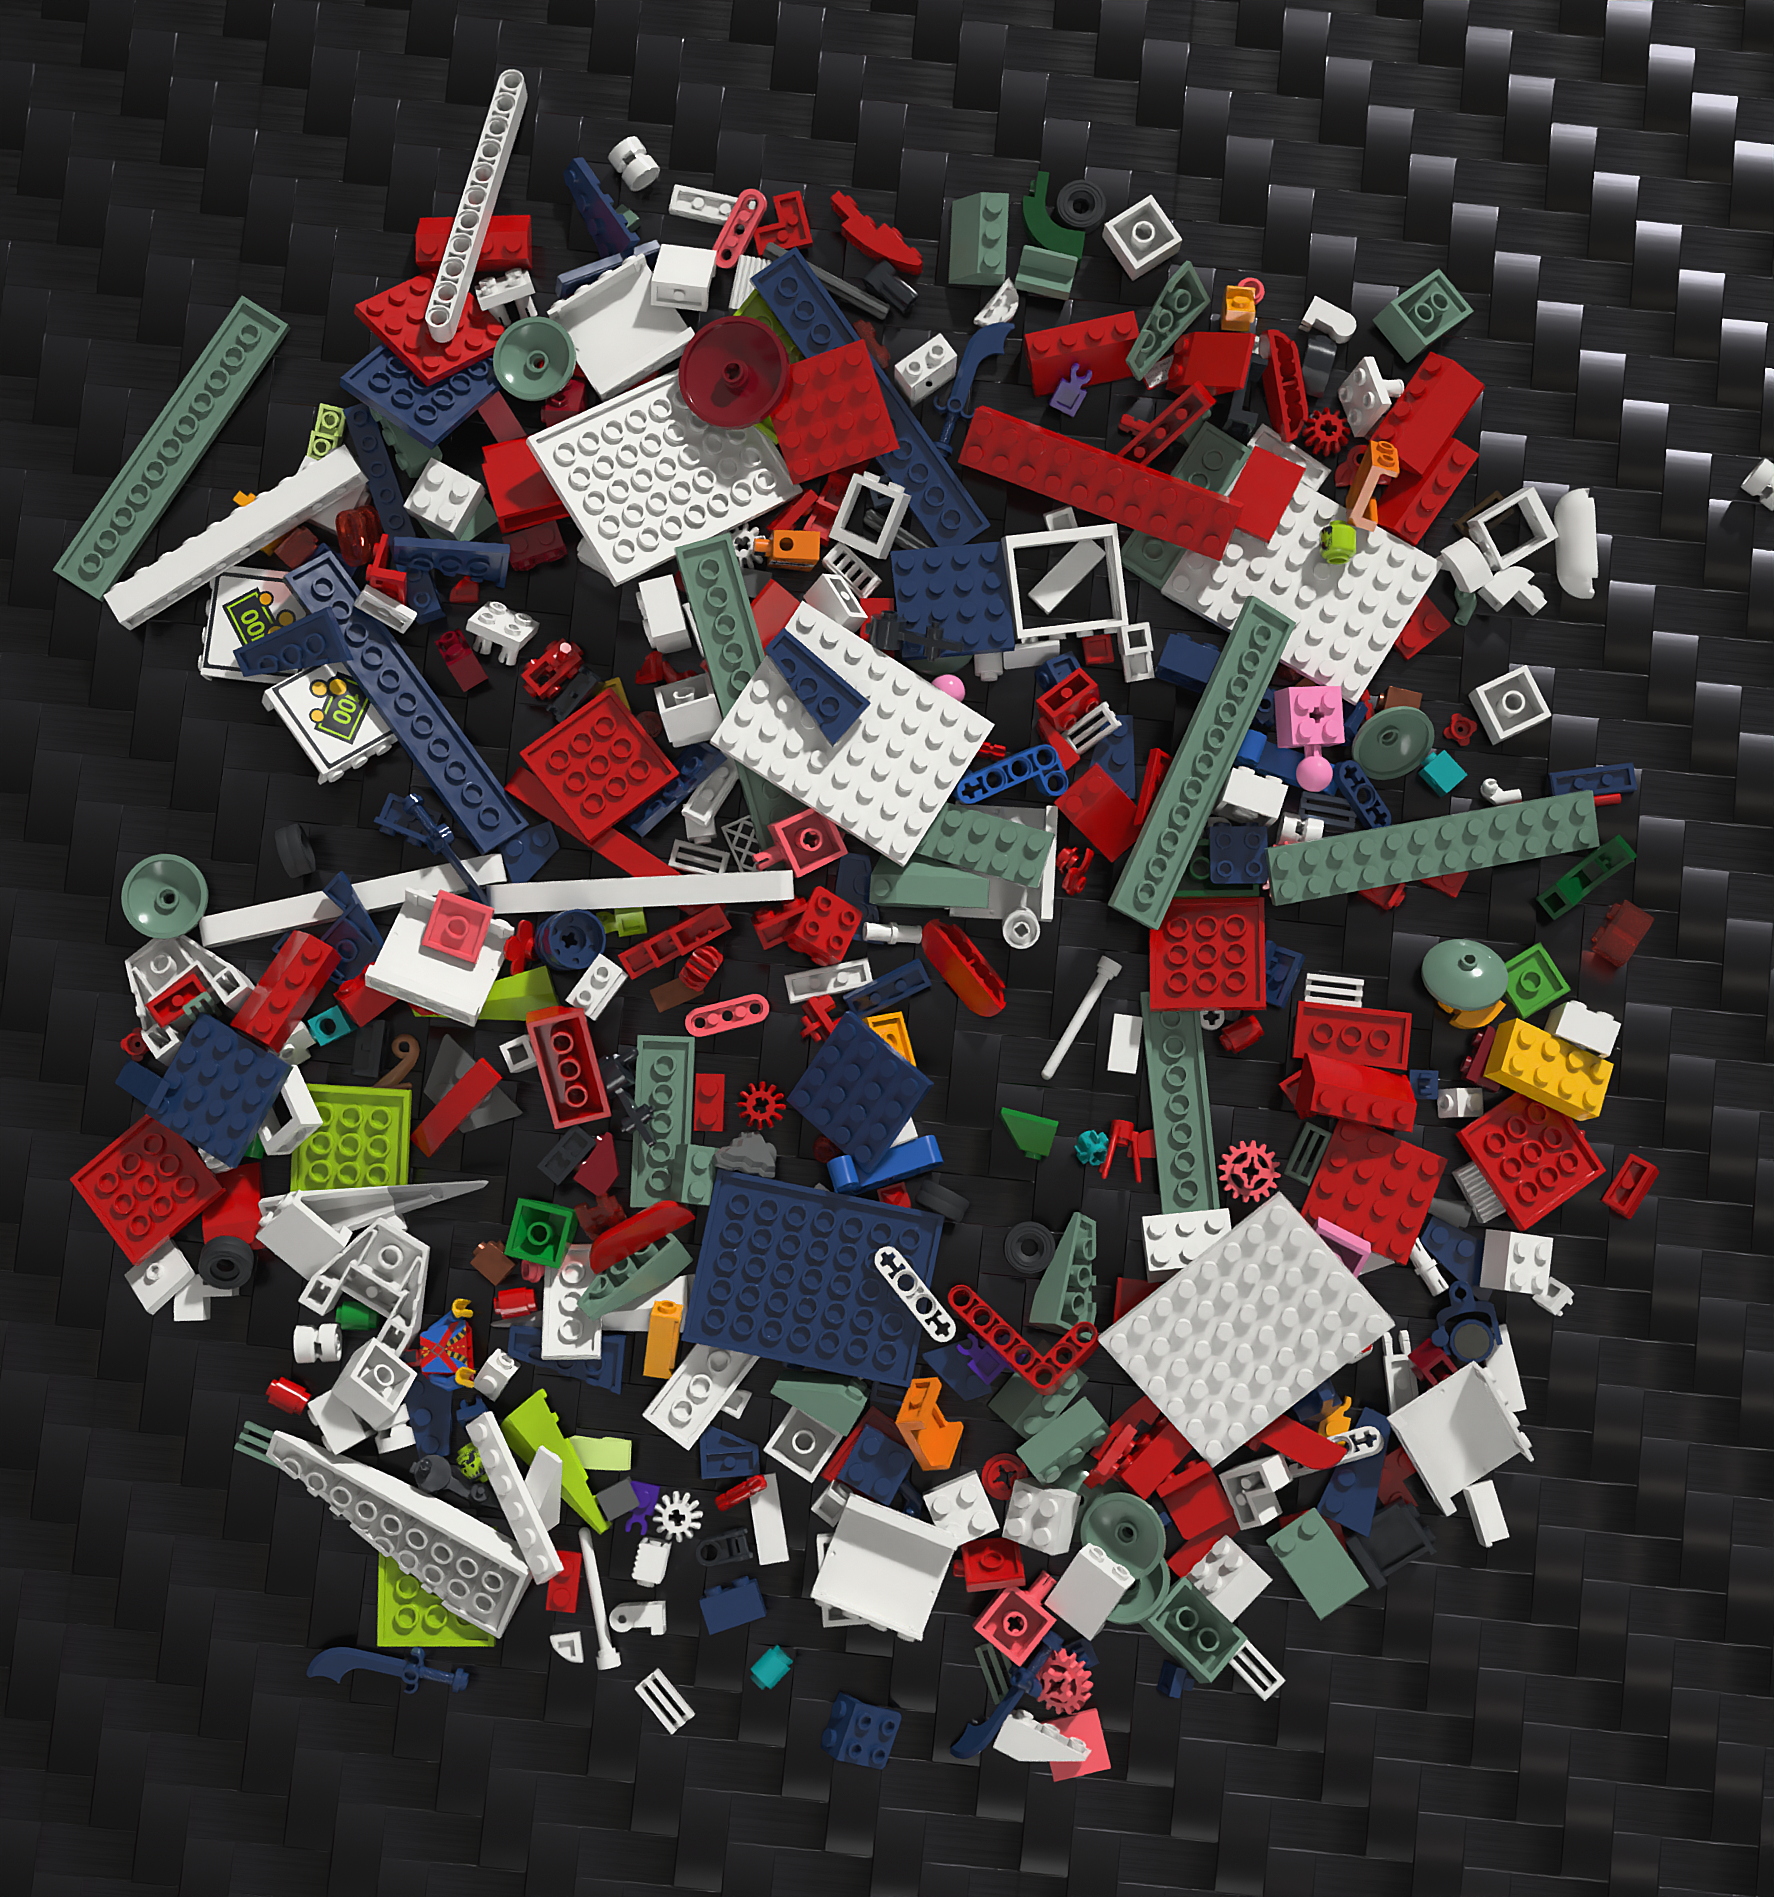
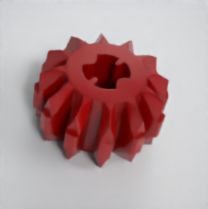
M1328 407L1324 408L1322 414L1315 410L1312 413V418H1308L1307 422L1304 423L1307 428L1303 429L1302 435L1309 437L1305 445H1314V454H1317L1320 449H1323L1325 457L1330 454V450L1337 454L1341 450L1340 446H1346L1348 443V439L1345 436L1350 434L1351 429L1345 427L1348 422L1347 418H1338L1339 410H1336L1333 415L1330 414ZM1327 428V433H1331L1330 436H1326V432L1322 431V429Z
M702 944L696 948L679 973V980L690 989L697 992L702 991L722 963L723 955L712 945Z
M764 1081L760 1082V1091H756L752 1083L749 1084V1089L753 1094L749 1096L744 1091L740 1093L743 1098L748 1100L747 1103L737 1102V1107L747 1108L746 1111L739 1114V1117L742 1119L751 1115L746 1124L748 1127H751L757 1119L758 1130H763V1120H766L768 1126L773 1128L774 1123L770 1118L774 1116L779 1121L783 1118L775 1111L776 1109H786V1105L776 1104V1101L781 1100L784 1095L779 1093L772 1097L771 1095L776 1090V1086L771 1085L769 1090L765 1092L766 1084ZM762 1098V1101L767 1099L769 1105L766 1106L767 1112L761 1114L760 1110L757 1113L754 1110V1107L757 1106L756 1100Z

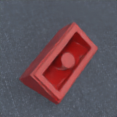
M195 973L145 1004L144 1007L162 1029L184 1015L183 1006L204 991L206 992V989Z
M1630 1153L1601 1202L1622 1216L1631 1219L1658 1176L1659 1170L1653 1164Z

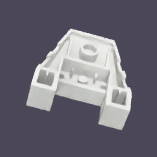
M185 935L173 939L153 938L125 961L131 990L135 994L137 1007H135L137 1016L140 1017L143 1028L141 1030L142 1038L155 1058L167 1067L171 1065L185 1040L182 1031L193 1022L185 1013L161 1029L144 1007L145 1004L195 973L215 1004L222 1000L226 1006L237 1014L255 988L249 978L238 969ZM206 1000L201 1003L205 1010L211 1008ZM196 1007L191 1009L193 1014L198 1017L200 1014Z
M380 1217L311 1277L298 1301L323 1316L334 1309L343 1291L388 1318L376 1339L400 1359L405 1355V1351L409 1350L421 1328L430 1247Z

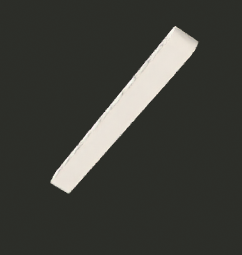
M507 70L499 77L427 308L426 322L431 337L437 342H448L456 333L526 105L527 91L524 78L517 70Z
M490 854L461 861L481 889L486 888V885L504 884L507 882L501 854ZM450 863L352 884L368 914L403 906L406 887L414 890L417 888L423 889L435 898L439 890L455 895L469 892L466 884ZM320 891L202 917L199 922L203 947L212 948L283 933L290 929L296 930L337 921L343 914V911L327 895Z
M792 870L486 885L487 900L491 908L495 909L494 914L794 899Z

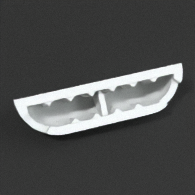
M1589 488L1576 489L1565 494L1557 503L1554 512V525L1559 537L1555 538L1558 580L1566 592L1572 596L1584 599L1594 596L1592 578L1598 577L1594 498H1588Z

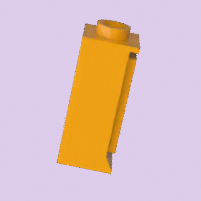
M668 1300L654 1302L650 1315L644 1376L670 1379L674 1373L683 1305Z

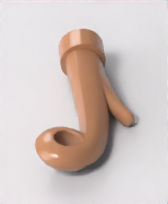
M400 1034L393 1040L391 1047L393 1053L403 1060L370 1087L405 1090L412 1087L410 1082L399 1083L415 1065L420 1051L419 1044L412 1035ZM407 1042L410 1045L409 1052L400 1051V1044Z

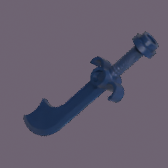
M993 323L977 331L966 346L947 405L945 407L938 406V397L934 398V409L938 413L947 412L939 441L933 442L945 460H947L948 456H951L953 448L949 446L956 420L960 417L964 421H972L976 409H974L972 415H965L963 410L976 369L980 362L989 356H1004V341L1007 335L1015 328L1012 323Z
M416 793L408 795L402 801L404 805L403 810L406 814L413 813L424 829H426L430 835L426 838V844L433 855L442 852L466 884L472 901L491 907L482 889L449 845L454 843L455 840L448 826L444 823L439 826L434 824L424 808H422L425 803L422 796H417Z
M1049 1630L1041 1639L1045 1644L1027 1669L1022 1666L1019 1667L1017 1664H1014L1009 1669L1008 1673L1012 1674L1010 1679L1012 1687L992 1716L984 1724L972 1726L968 1723L962 1738L950 1748L952 1756L959 1759H967L980 1753L993 1739L1024 1693L1036 1699L1040 1696L1042 1685L1035 1677L1053 1650L1059 1653L1062 1650L1064 1640L1060 1636Z
M335 1647L318 1654L310 1663L306 1673L309 1678L325 1676L340 1683L342 1676L349 1670L355 1668L369 1669L402 1677V1680L408 1683L404 1692L409 1694L416 1692L421 1681L420 1678L453 1685L452 1692L459 1693V1690H466L469 1673H464V1669L458 1668L456 1674L424 1667L425 1652L420 1647H413L411 1655L415 1656L410 1657L408 1661L348 1647Z

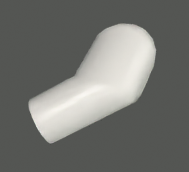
M1486 779L1480 788L1482 796L1494 806L1522 802L1519 789L1503 791L1498 787L1497 781L1494 779Z

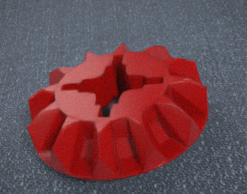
M1009 1453L994 1455L985 1463L982 1471V1483L985 1490L992 1497L999 1500H1011L1015 1480L1028 1478L1024 1463L1018 1457ZM999 1465L1006 1472L1017 1471L1009 1477L1010 1488L1003 1481L993 1482V1480H996V1477L1000 1476Z

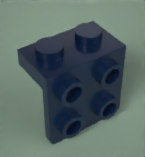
M1222 822L1214 823L1213 827L1207 829L1206 839H1209L1210 881L1213 884H1263L1268 880V867L1264 849L1267 848V826H1259V823L1256 822L1242 823L1241 826H1230V823Z
M839 1691L837 1699L832 1706V1713L827 1728L822 1735L820 1748L836 1760L883 1769L887 1763L901 1722V1714L894 1710L864 1704L849 1693Z

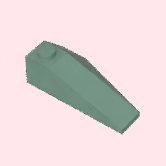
M1186 261L1160 292L1125 360L1138 381L1147 374L1211 301L1190 261Z
M912 853L904 867L882 854L871 874L869 903L881 907L988 909L990 880Z
M1074 1212L1055 1251L1054 1258L1035 1293L1029 1323L1046 1331L1066 1335L1074 1325L1082 1321L1090 1322L1094 1325L1096 1303L1092 1302V1285H1096V1276H1092V1260L1096 1257V1221L1079 1212ZM1084 1332L1078 1338L1091 1340L1092 1334Z
M669 1233L607 1268L603 1275L596 1276L576 1304L594 1321L672 1280L693 1259L678 1239Z

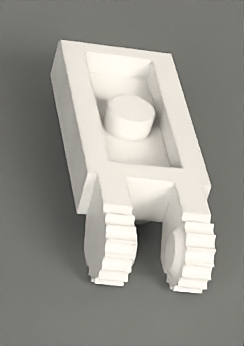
M1407 1330L1400 1331L1399 1333L1402 1354L1393 1355L1392 1338L1389 1332L1382 1335V1346L1385 1355L1383 1356L1390 1414L1395 1413L1419 1397L1417 1379L1410 1369L1414 1365L1407 1357L1411 1353Z

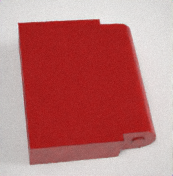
M534 434L482 447L485 464L481 465L501 534L571 516L526 444L527 438Z

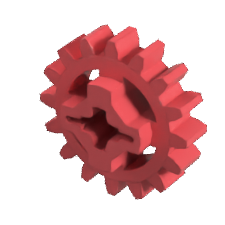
M1251 1140L1249 1146L1246 1147L1244 1141H1240L1238 1144L1239 1149L1229 1146L1228 1149L1231 1154L1221 1155V1158L1226 1162L1225 1165L1217 1166L1219 1170L1224 1171V1175L1219 1176L1218 1180L1226 1181L1227 1184L1223 1187V1190L1228 1191L1232 1189L1231 1197L1233 1199L1242 1195V1202H1248L1249 1196H1252L1254 1202H1258L1260 1193L1265 1197L1270 1196L1267 1190L1268 1187L1277 1188L1273 1178H1279L1281 1174L1274 1172V1168L1280 1166V1162H1272L1271 1158L1274 1157V1152L1265 1153L1267 1145L1262 1144L1259 1148H1256V1141ZM1245 1152L1244 1159L1240 1163L1232 1164L1238 1155ZM1257 1155L1265 1161L1267 1168H1262L1257 1161ZM1251 1164V1169L1255 1170V1175H1250L1248 1180L1247 1174L1242 1173V1169ZM1231 1174L1236 1175L1239 1179L1241 1188L1233 1182ZM1266 1179L1262 1186L1252 1190L1256 1181Z
M1062 1649L1058 1654L1053 1650L1050 1657L1044 1662L1043 1667L1036 1674L1035 1678L1042 1685V1692L1037 1701L1045 1700L1047 1702V1710L1055 1706L1057 1714H1060L1064 1709L1068 1714H1071L1075 1709L1079 1710L1090 1698L1089 1690L1093 1687V1683L1087 1681V1678L1091 1675V1671H1084L1082 1669L1085 1661H1080L1079 1663L1075 1661L1076 1653L1068 1657L1065 1649ZM1062 1679H1065L1064 1682H1061L1060 1684H1057L1058 1681H1061Z

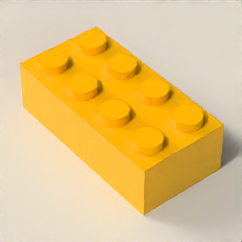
M1515 1018L1498 1025L1483 1076L1578 1121L1599 1117L1614 1064Z

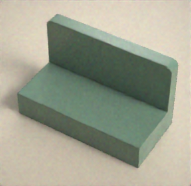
M1024 245L1014 288L1068 301L1078 258Z

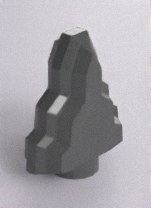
M749 1130L741 1132L739 1138H735L730 1142V1146L722 1147L712 1156L715 1167L729 1171L737 1170L742 1174L771 1180L775 1177L776 1149L773 1144L765 1143L759 1131Z

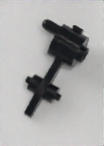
M882 610L881 614L871 615V622L866 623L865 634H869L868 643L883 652V649L901 650L903 649L904 641L924 645L923 655L927 656V661L934 662L935 658L941 656V649L963 652L964 643L943 638L944 628L940 627V622L932 621V625L926 626L925 634L907 631V619L898 616V612Z
M632 1047L621 1055L614 1054L611 1057L604 1055L597 1062L606 1096L608 1099H613L618 1095L628 1113L627 1116L621 1119V1131L623 1133L627 1131L629 1134H632L638 1130L648 1147H653L657 1144V1140L648 1122L655 1118L653 1112L656 1109L653 1105L649 1107L645 1103L638 1107L628 1092V1088L636 1082L628 1063L638 1057V1049Z
M428 1455L423 1457L418 1463L413 1462L409 1471V1475L413 1476V1487L435 1498L442 1495L445 1491H450L468 1501L473 1508L484 1507L504 1512L496 1494L490 1491L487 1485L483 1483L473 1484L453 1478L451 1467L443 1457Z

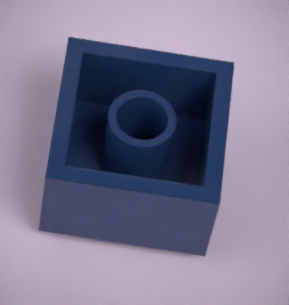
M1170 633L1155 668L1154 677L1203 695L1221 652L1218 651V647L1212 644L1203 643L1200 645L1192 642V638L1186 634L1176 633L1174 635Z
M865 1423L838 1472L837 1478L889 1506L915 1456L908 1446Z

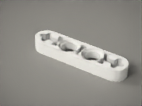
M883 1247L879 1249L875 1255V1265L932 1338L939 1342L950 1340L954 1336L956 1328L947 1312L895 1248ZM883 1252L888 1255L891 1253L895 1255L893 1263L897 1268L901 1263L905 1266V1269L897 1272L893 1279L888 1276V1273L893 1272V1270L888 1265L883 1267L880 1264ZM903 1274H908L914 1279V1287L910 1291H902L897 1285L898 1278ZM921 1297H927L932 1302L933 1307L928 1314H920L916 1310V1302ZM937 1309L942 1313V1315L937 1316L938 1320L941 1323L948 1322L950 1324L947 1329L949 1334L946 1337L943 1334L938 1336L935 1334L937 1326L933 1321L929 1325L924 1321L932 1317Z
M1371 1426L1327 1437V1439L1336 1444L1340 1441H1345L1349 1444V1452L1337 1465L1375 1455L1382 1450L1384 1445V1438L1381 1433ZM1367 1434L1377 1438V1440L1373 1441V1447L1369 1448L1364 1443L1357 1445L1360 1449L1359 1452H1356V1446L1351 1440L1355 1437L1358 1443L1367 1440ZM1283 1454L1284 1459L1287 1458L1290 1462H1295ZM1298 1463L1289 1466L1292 1479L1320 1471L1305 1466L1301 1468Z

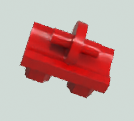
M829 994L819 998L813 996L801 1006L806 1016L800 1019L806 1027L800 1033L802 1038L811 1035L815 1043L823 1040L825 1043L842 1018L840 1017L832 1022L827 1015L828 1012L836 1007Z

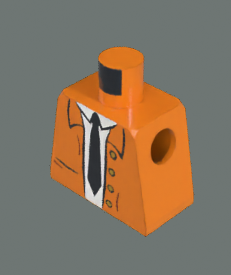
M774 530L769 539L754 538L753 555L766 556L767 566L810 572L819 561L820 532Z

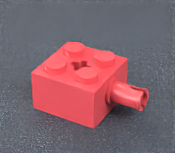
M806 806L768 824L767 827L773 838L774 846L752 855L753 862H757L755 866L760 872L782 861L787 870L793 871V877L798 878L848 854V851L835 823L809 806ZM805 834L811 835V839L808 840L809 844H804L803 842Z
M1042 1570L1041 1574L1027 1591L1025 1589L1022 1591L1018 1587L1000 1588L973 1622V1628L1020 1667L1056 1621L1052 1615L1041 1607V1601L1057 1581ZM1018 1615L1019 1627L1012 1626L1008 1629L1010 1624L1007 1620L1009 1617L1016 1618Z

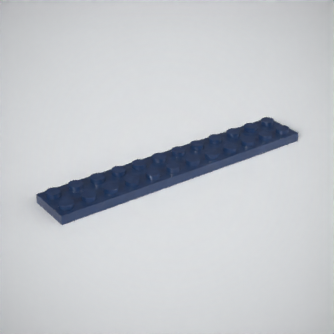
M794 247L750 278V283L804 360L861 340L797 247ZM869 352L900 449L877 456L874 459L890 482L904 487V493L912 496L908 508L936 547L964 545L987 529L990 523Z
M331 550L284 575L282 581L307 615L325 607L332 608L354 659L342 662V664L482 856L526 829L529 823L384 623L354 606L361 592Z

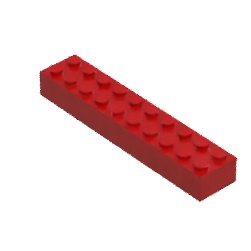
M984 405L975 410L958 463L1221 561L1227 552L1245 504Z

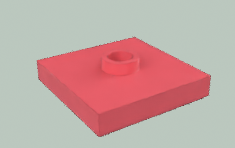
M439 890L421 945L476 964L495 909L444 890Z
M1096 1708L1040 1722L1042 1725L1048 1723L1060 1730L1059 1734L1069 1739L1070 1737L1080 1739L1086 1744V1748L1092 1750L1085 1761H1049L1054 1782L1111 1768Z

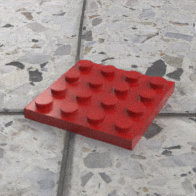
M440 268L431 269L358 303L354 309V314L427 387L493 355L500 336L506 330L488 310L482 311L479 302L468 292L454 337L445 343L435 341L431 337L425 317Z
M864 339L790 365V378L786 393L778 407L770 414V418L793 485L900 449Z
M611 687L519 753L520 757L588 843L657 794L674 779L680 777L677 769Z
M1264 897L1172 899L1159 929H1150V1011L1266 1010Z
M1517 1091L1456 1133V1136L1519 1232L1529 1228L1606 1171L1570 1116Z
M147 1114L70 1178V1181L128 1259L136 1266H139L227 1190L211 1169L207 1168L206 1163L202 1160L201 1155L191 1142Z
M1338 1119L1300 1215L1311 1227L1314 1226L1319 1216L1370 1242L1372 1253L1405 1266L1448 1159L1365 1124Z

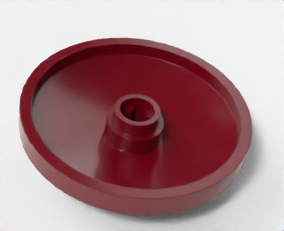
M727 316L717 319L700 329L686 346L679 365L680 391L690 410L705 423L725 430H739L751 427L767 418L782 401L790 378L788 353L783 342L775 332L757 319L747 316Z

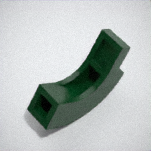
M1038 171L1037 181L1031 180L1029 197L1023 196L1021 215L1025 234L1033 247L1077 257L1076 268H1080L1085 232L1064 229L1050 219L1045 207L1049 172Z
M1618 834L1578 862L1546 888L1536 899L1552 919L1555 920L1574 907L1604 880L1633 861L1637 855L1621 835Z

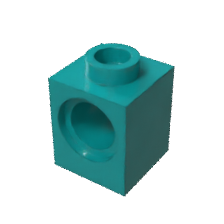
M1445 750L1438 755L1432 752L1421 762L1424 768L1418 772L1440 798L1467 776L1464 770Z
M340 1004L308 1020L310 1025L308 1031L312 1039L316 1043L319 1042L320 1046L327 1045L358 1029ZM328 1018L332 1019L336 1025L333 1034L329 1033L325 1028V1022Z

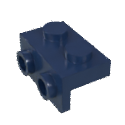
M389 793L380 816H376L374 822L380 826L379 831L395 837L396 832L407 836L406 842L421 848L422 843L426 844V838L430 835L413 813L406 814L404 812L402 801L405 798ZM422 806L434 824L439 826L443 814Z
M1267 940L1265 943L1266 1003L1284 1009L1305 956L1277 946L1270 940Z

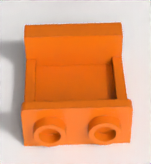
M1370 440L1346 496L1347 524L1374 532L1378 524L1376 497H1373L1372 493L1381 474L1395 478L1399 475L1398 451L1392 444L1385 441L1378 443Z
M938 1377L912 1379L911 1386L908 1388L895 1422L923 1471L943 1470L950 1467L964 1428L961 1421L947 1422L937 1406L936 1400L942 1386Z

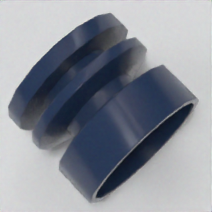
M581 909L549 915L541 921L534 936L535 952L541 962L550 969L561 972L591 966L597 956L604 952L606 944L605 930L599 919L589 911ZM566 936L565 941L569 943L568 946H565L562 937Z

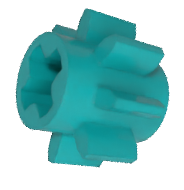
M1094 1130L1082 1133L1077 1140V1145L1074 1146L1078 1152L1076 1156L1082 1164H1085L1087 1161L1092 1166L1102 1164L1106 1159L1109 1139L1104 1132L1098 1135Z

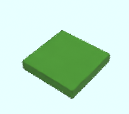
M1541 942L1504 963L1508 971V985L1504 995L1520 1020L1525 1019L1571 990Z

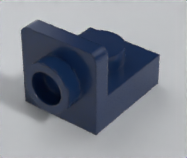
M1070 651L1045 661L1034 671L1039 686L1046 693L1077 670L1080 665L1073 652Z
M1342 702L1345 743L1338 744L1339 746H1352L1358 732L1357 729L1368 711L1364 702H1357L1356 706L1350 702Z

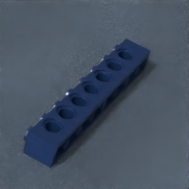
M361 403L343 409V413L363 471L369 480L367 483L384 532L389 535V547L393 555L394 537L419 538L412 516L403 507L406 498L388 445L384 439L380 422L374 420L369 406ZM396 564L399 572L406 573L407 599L411 610L417 613L415 620L418 624L422 625L445 617L446 614L431 570L425 571Z

